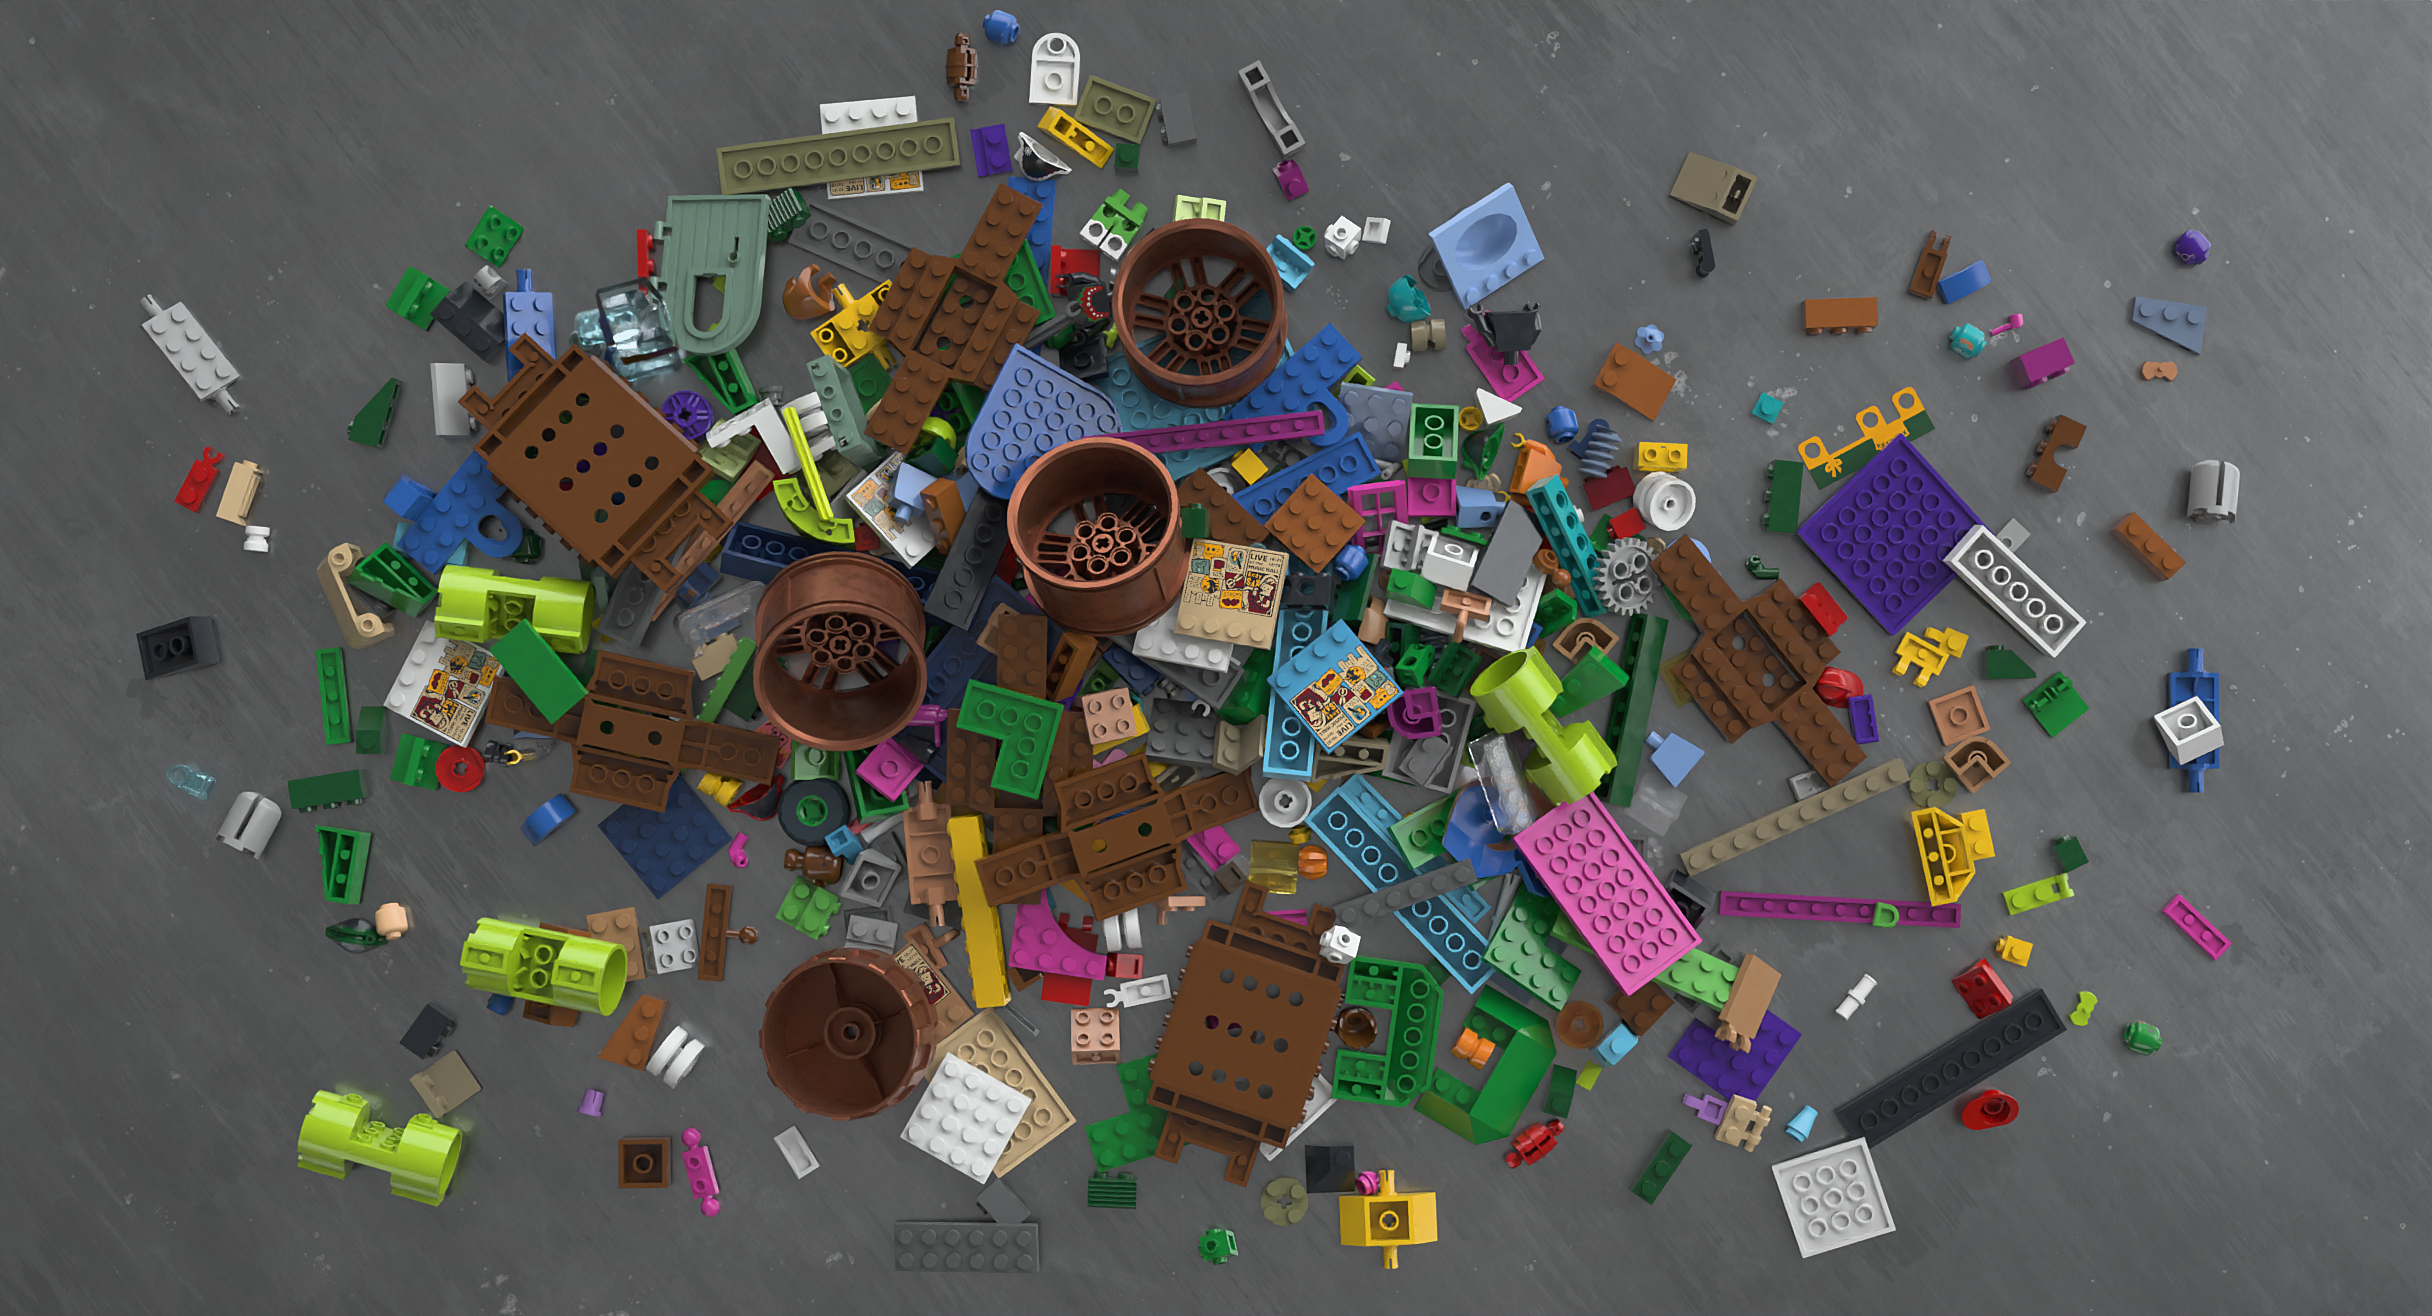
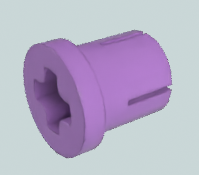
M586 1089L581 1107H578L577 1112L600 1117L601 1113L599 1111L604 1093Z

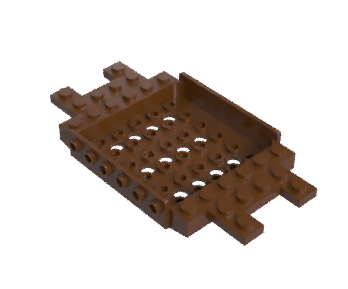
M524 333L508 350L525 366L491 400L474 384L458 401L464 409L489 431L473 449L488 463L486 468L493 474L490 479L500 488L505 485L510 490L507 494L517 504L522 501L527 505L524 510L534 519L540 517L545 522L542 526L551 535L556 532L562 538L559 542L568 551L574 549L578 552L579 555L576 558L586 567L590 564L595 569L600 566L613 579H616L632 562L667 594L683 577L667 559L700 525L718 541L734 524L731 519L700 492L716 475L715 472L701 459L703 456L699 451L701 449L700 445L692 438L687 440L682 435L684 431L674 422L670 424L666 421L665 418L667 416L657 406L653 409L648 404L649 399L643 393L633 391L630 388L632 384L623 375L618 377L613 372L615 370L614 367L605 359L602 362L595 355L590 358L578 346L573 344L556 361L529 335ZM581 394L588 395L590 399L589 403L584 407L576 404V399ZM565 411L572 413L573 416L572 421L568 424H562L559 421V416ZM617 425L624 428L623 436L613 438L611 436V429ZM547 429H553L556 433L554 440L546 442L542 438L543 432ZM599 443L607 445V452L602 456L594 454V447ZM532 446L537 447L539 450L538 456L535 459L526 458V450ZM650 457H655L659 460V465L655 470H649L645 466L647 459ZM588 461L590 463V470L584 474L577 471L579 462ZM633 475H639L642 478V483L637 488L630 487L628 483L629 478ZM565 478L573 480V487L569 491H563L560 488V483ZM617 492L625 495V501L621 505H614L612 503V496ZM599 510H605L608 513V519L604 523L595 521V514Z
M1247 880L1232 925L1229 926L1208 919L1201 941L1195 940L1194 944H1189L1185 956L1189 958L1187 967L1182 966L1178 980L1182 981L1179 990L1174 989L1170 1003L1174 1004L1172 1012L1166 1013L1162 1026L1166 1027L1164 1036L1159 1035L1155 1045V1049L1159 1050L1156 1059L1151 1058L1147 1072L1151 1073L1149 1079L1154 1081L1146 1102L1169 1111L1154 1157L1177 1164L1184 1142L1230 1156L1223 1180L1245 1188L1261 1142L1285 1150L1292 1127L1297 1128L1298 1123L1303 1124L1307 1110L1303 1109L1306 1100L1311 1101L1315 1087L1311 1086L1313 1078L1319 1077L1323 1065L1319 1063L1321 1054L1326 1055L1330 1041L1326 1040L1329 1031H1334L1338 1018L1334 1017L1336 1008L1341 1009L1345 995L1341 994L1343 989L1338 988L1345 964L1331 962L1319 954L1321 949L1320 938L1325 931L1333 927L1336 918L1335 911L1314 904L1307 926L1263 912L1262 908L1269 888ZM1230 969L1233 971L1234 979L1232 982L1224 983L1221 981L1220 973L1222 970ZM1251 976L1257 980V987L1253 991H1247L1243 987V980L1246 977ZM1271 984H1275L1280 988V995L1275 999H1271L1266 995V988ZM1293 992L1302 994L1303 1002L1300 1006H1292L1290 1004L1289 996ZM1209 1015H1214L1218 1018L1219 1025L1215 1029H1208L1204 1024L1205 1018ZM1231 1023H1238L1241 1026L1242 1032L1238 1037H1232L1228 1034L1227 1028ZM1256 1030L1263 1032L1265 1035V1040L1260 1045L1253 1044L1250 1039L1251 1034ZM1283 1038L1287 1041L1288 1048L1285 1052L1279 1053L1275 1051L1273 1044L1276 1039ZM1194 1061H1198L1203 1065V1072L1198 1076L1192 1075L1189 1071V1066ZM1216 1069L1225 1071L1226 1080L1223 1083L1213 1081L1212 1073ZM1246 1077L1250 1083L1249 1088L1245 1091H1239L1235 1087L1237 1078ZM1265 1084L1269 1085L1273 1091L1268 1099H1263L1258 1094L1259 1087Z

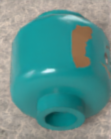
M1969 323L1964 324L1961 328L1956 326L1949 336L1952 339L1951 349L1966 359H1970L1973 356L1978 357L1987 343L1984 340L1985 334Z

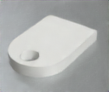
M1050 33L1040 38L1035 44L1032 52L1029 104L1077 107L1080 53L1078 46L1069 36L1062 33ZM1056 39L1061 40L1064 44L1063 49L1058 52L1050 48L1051 42Z

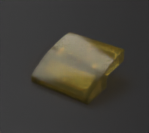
M1252 839L1249 881L1268 887V892L1296 894L1300 844Z

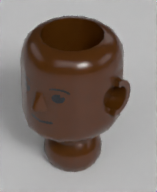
M829 845L807 846L804 853L791 848L786 850L784 869L787 871L802 870V876L806 881L812 882L815 886L825 887L827 884L833 885L840 881L844 855L841 854L836 857Z

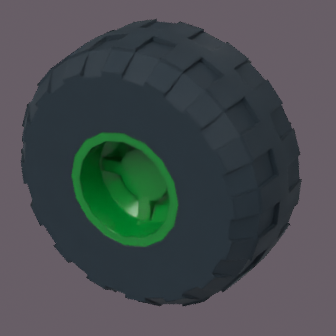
M823 777L813 780H794L782 792L777 808L778 820L783 831L793 841L804 846L827 845L828 843L824 837L843 825L847 826L850 817V804L845 791L834 780Z

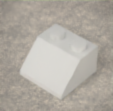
M1434 532L1420 576L1431 583H1439L1452 589L1466 592L1480 545Z
M2198 696L2154 716L2169 751L2180 765L2224 745L2220 724Z

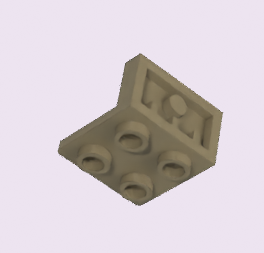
M1259 715L1243 728L1223 721L1217 723L1212 766L1237 776L1260 760L1265 753L1266 716Z
M455 1050L423 1072L417 1073L409 1079L436 1119L444 1116L481 1090L480 1085Z

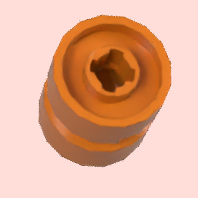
M1465 1027L1456 1040L1450 1054L1461 1060L1467 1058L1468 1064L1480 1071L1490 1057L1495 1044L1484 1037L1478 1039L1477 1033Z

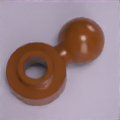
M1541 549L1533 560L1535 567L1543 574H1551L1552 582L1556 587H1567L1571 582L1570 573L1565 569L1558 568L1559 562L1554 552Z

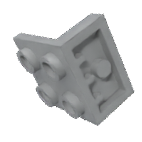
M693 919L638 928L646 976L699 966L700 954Z

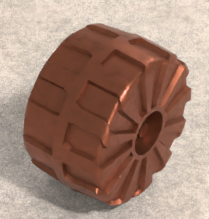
M838 948L806 959L787 974L782 982L771 992L765 1003L767 1010L762 1029L759 1030L758 1035L759 1048L763 1050L769 1079L774 1087H779L794 1102L793 1105L807 1114L815 1113L831 1117L833 1121H852L871 1117L892 1108L916 1088L935 1056L937 1047L934 1045V1028L937 1026L938 1016L935 1004H929L924 993L922 979L913 969L907 970L898 964L891 954L877 949ZM849 1026H853L857 1030L856 1038L848 1035L847 1028Z

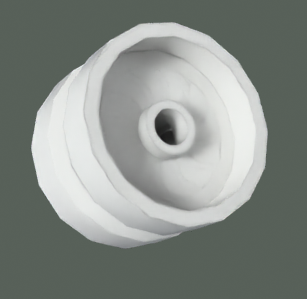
M817 392L800 397L780 409L783 416L782 411L788 407L795 408L805 438L818 435L830 429Z
M1662 471L1652 472L1645 476L1637 485L1633 495V506L1636 508L1640 518L1666 531L1677 530L1684 526L1692 517L1695 509L1696 497L1693 489L1686 482Z
M1272 778L1262 787L1259 795V807L1263 817L1278 827H1293L1301 823L1308 816L1312 806L1311 794L1307 785L1298 780ZM1282 797L1289 798L1290 802L1287 806H1283L1280 803Z
M1137 908L1102 920L1103 934L1106 937L1108 952L1121 950V935H1125L1129 949L1142 948Z
M679 1026L666 1038L646 1066V1069L655 1076L660 1075L668 1066L669 1069L664 1075L663 1082L672 1089L688 1075L705 1048V1045L694 1039L683 1049L682 1047L688 1038V1033Z

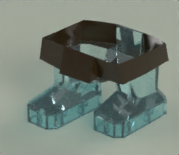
M645 277L597 289L595 296L598 308L580 312L576 316L574 325L581 343L590 346L606 342L607 347H617V350L612 354V364L618 377L623 375L628 381H633L674 370L679 364V344L664 298Z

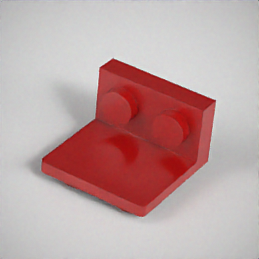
M1051 245V297H1068L1065 288L1056 287V285L1063 283V278L1056 277L1058 273L1068 275L1070 273L1086 272L1100 279V250L1062 249L1061 245Z

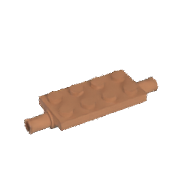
M925 781V792L923 782H916L919 804H916L917 807H909V810L902 812L911 904L926 903L929 907L930 927L936 926V916H938L939 926H944L943 904H945V901L958 900L959 893L958 884L954 880L955 860H952L950 854L952 840L947 834V823L952 817L951 806L946 804L936 805V802H933L932 781Z

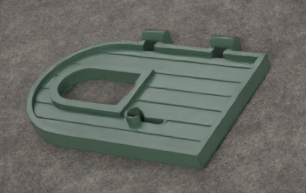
M766 194L668 196L666 222L654 221L652 240L657 244H664L661 278L651 276L649 281L657 290L658 285H667L666 292L659 291L664 298L663 305L660 301L658 304L659 318L665 333L674 343L675 330L679 347L700 356L723 354L741 344L756 325L761 309L770 197ZM663 230H672L671 237L663 236ZM737 238H739L738 252L736 251ZM712 276L721 278V276H726L723 316L720 324L708 332L698 331L693 325L692 317L696 278H711ZM648 290V294H647V295H648L650 298H652V299H657V298Z

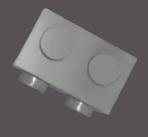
M1395 520L1389 521L1380 567L1392 571V568L1411 573L1414 572L1420 563V556L1418 555L1425 539V534H1423L1424 526L1419 524L1413 527Z

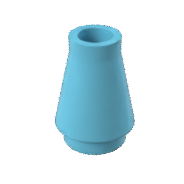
M1806 1105L1787 1125L1786 1134L1797 1142L1802 1143L1804 1139L1808 1138L1818 1112Z

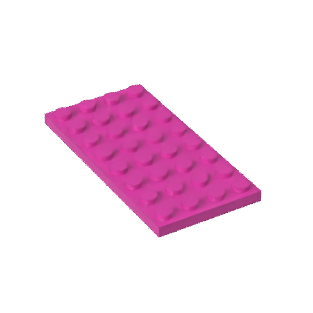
M1593 791L1572 804L1568 805L1566 802H1562L1559 807H1555L1511 839L1625 997L1630 996L1702 942V939Z

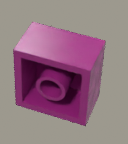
M2064 337L2009 361L2020 387L2028 385L2029 389L2048 381L2047 376L2049 375L2051 379H2054L2069 372V366L2075 364Z

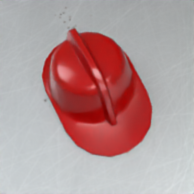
M1825 666L1826 668L1812 689L1825 705L1848 709L1847 698L1864 694V686L1861 679L1850 671Z
M1991 1089L1983 1092L1979 1098L1968 1103L1962 1111L1961 1118L1963 1124L1972 1130L2003 1126L2015 1120L2019 1112V1106L2013 1097L2004 1094L2002 1091Z

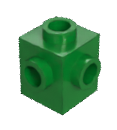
M1212 1229L1206 1231V1236L1199 1237L1198 1251L1201 1258L1206 1262L1213 1263L1214 1266L1227 1263V1258L1238 1256L1232 1231Z

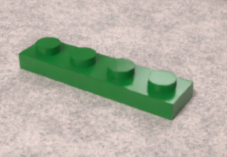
M342 648L317 649L316 659L326 745L351 743L352 737Z

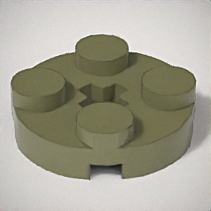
M1930 761L1919 764L1911 771L1909 775L1910 780L1908 781V792L1911 799L1922 808H1941L1949 804L1954 798L1958 783L1954 773L1948 766L1943 763ZM1928 780H1936L1938 782L1936 785L1938 789L1936 791L1927 790L1929 786Z
M1278 1177L1269 1182L1263 1189L1260 1197L1261 1209L1265 1217L1272 1223L1279 1226H1289L1299 1222L1305 1215L1308 1208V1195L1304 1187L1297 1180L1290 1177ZM1283 1195H1287L1288 1200H1291V1204H1288L1286 1208H1281V1204L1277 1203V1200L1282 1199Z

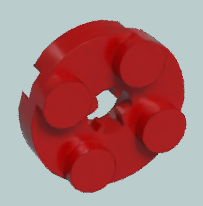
M452 745L442 751L437 759L436 775L439 782L446 789L453 792H468L477 787L484 775V761L474 748ZM461 762L460 764L464 762L467 765L464 769L465 774L459 775L458 772L456 775L453 772L456 768L455 763Z

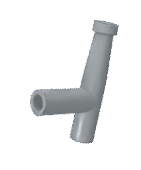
M1374 458L1379 469L1382 470L1381 478L1384 480L1389 479L1403 467L1402 463L1399 462L1392 464Z

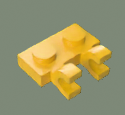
M1906 632L1895 651V654L1900 656V659L1894 666L1892 673L1899 677L1904 675L1911 662L1922 668L1912 683L1922 688L1927 684L1931 674L1936 677L1939 676L1949 654Z

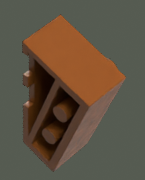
M649 994L641 995L597 1058L642 1072L646 1071V1066L651 1060L668 1000Z

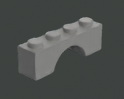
M1258 60L1238 71L1240 82L1283 159L1304 149L1305 141L1295 123L1290 119L1280 103L1271 80L1261 62Z

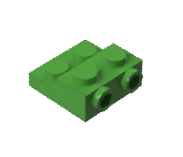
M793 739L791 740V780H813L822 777L839 780L842 769L839 761V751L821 750L801 744Z
M797 875L776 918L818 940L820 936L823 938L826 936L831 926L828 924L831 915L836 916L842 904L839 900L841 897L823 887L815 886L812 882L806 881L803 876Z

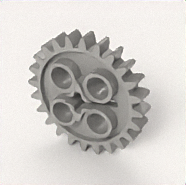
M1623 537V540L1615 539V544L1608 543L1609 551H1601L1604 556L1603 559H1596L1600 566L1593 569L1598 572V576L1592 578V580L1598 581L1594 590H1600L1597 599H1603L1601 605L1608 607V611L1632 616L1633 613L1640 614V609H1647L1646 602H1654L1651 595H1658L1655 586H1661V583L1657 581L1658 576L1648 565L1658 555L1651 554L1654 548L1648 547L1647 542L1640 541V539Z

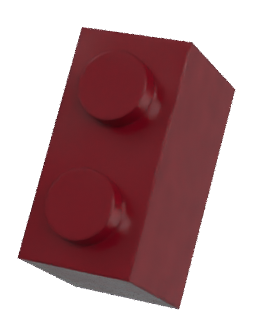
M1619 465L1611 467V469H1607V478L1589 476L1584 479L1585 483L1580 488L1590 512L1634 495L1636 488L1627 466L1620 468Z

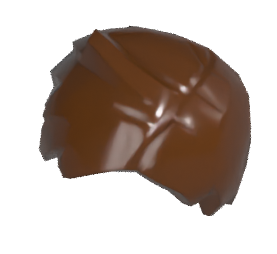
M1350 1007L1340 1012L1334 1032L1347 1047L1359 1050L1360 1047L1368 1048L1371 1043H1374L1377 1036V1024L1369 1010L1366 1008Z

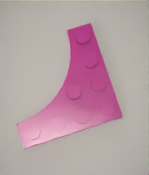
M1046 888L1041 889V905H1017L1008 966L1104 980L1107 955L1095 953L1076 944L1064 933L1051 913Z

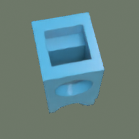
M846 825L824 837L832 853L836 857L843 854L850 865H854L859 853L865 851L858 837Z

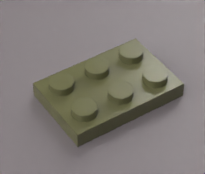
M1090 75L1073 119L1089 127L1140 145L1157 99Z

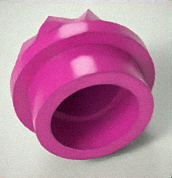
M1362 1172L1355 1180V1185L1363 1196L1373 1195L1380 1187V1180L1374 1172Z

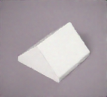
M1480 388L1477 389L1473 396L1476 407L1482 414V423L1485 429L1516 418L1522 410L1521 407Z

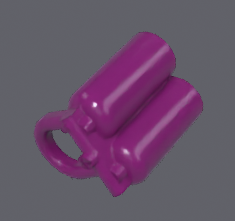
M921 705L916 715L906 726H934L935 746L941 747L942 721L948 718V711L941 709L939 705Z

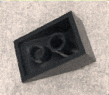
M189 616L136 634L145 680L192 671L219 663L210 616Z
M1677 869L1663 886L1696 931L1713 908L1717 895Z

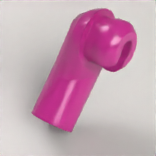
M739 831L731 843L728 853L735 867L744 868L748 863V859L743 847L749 837Z

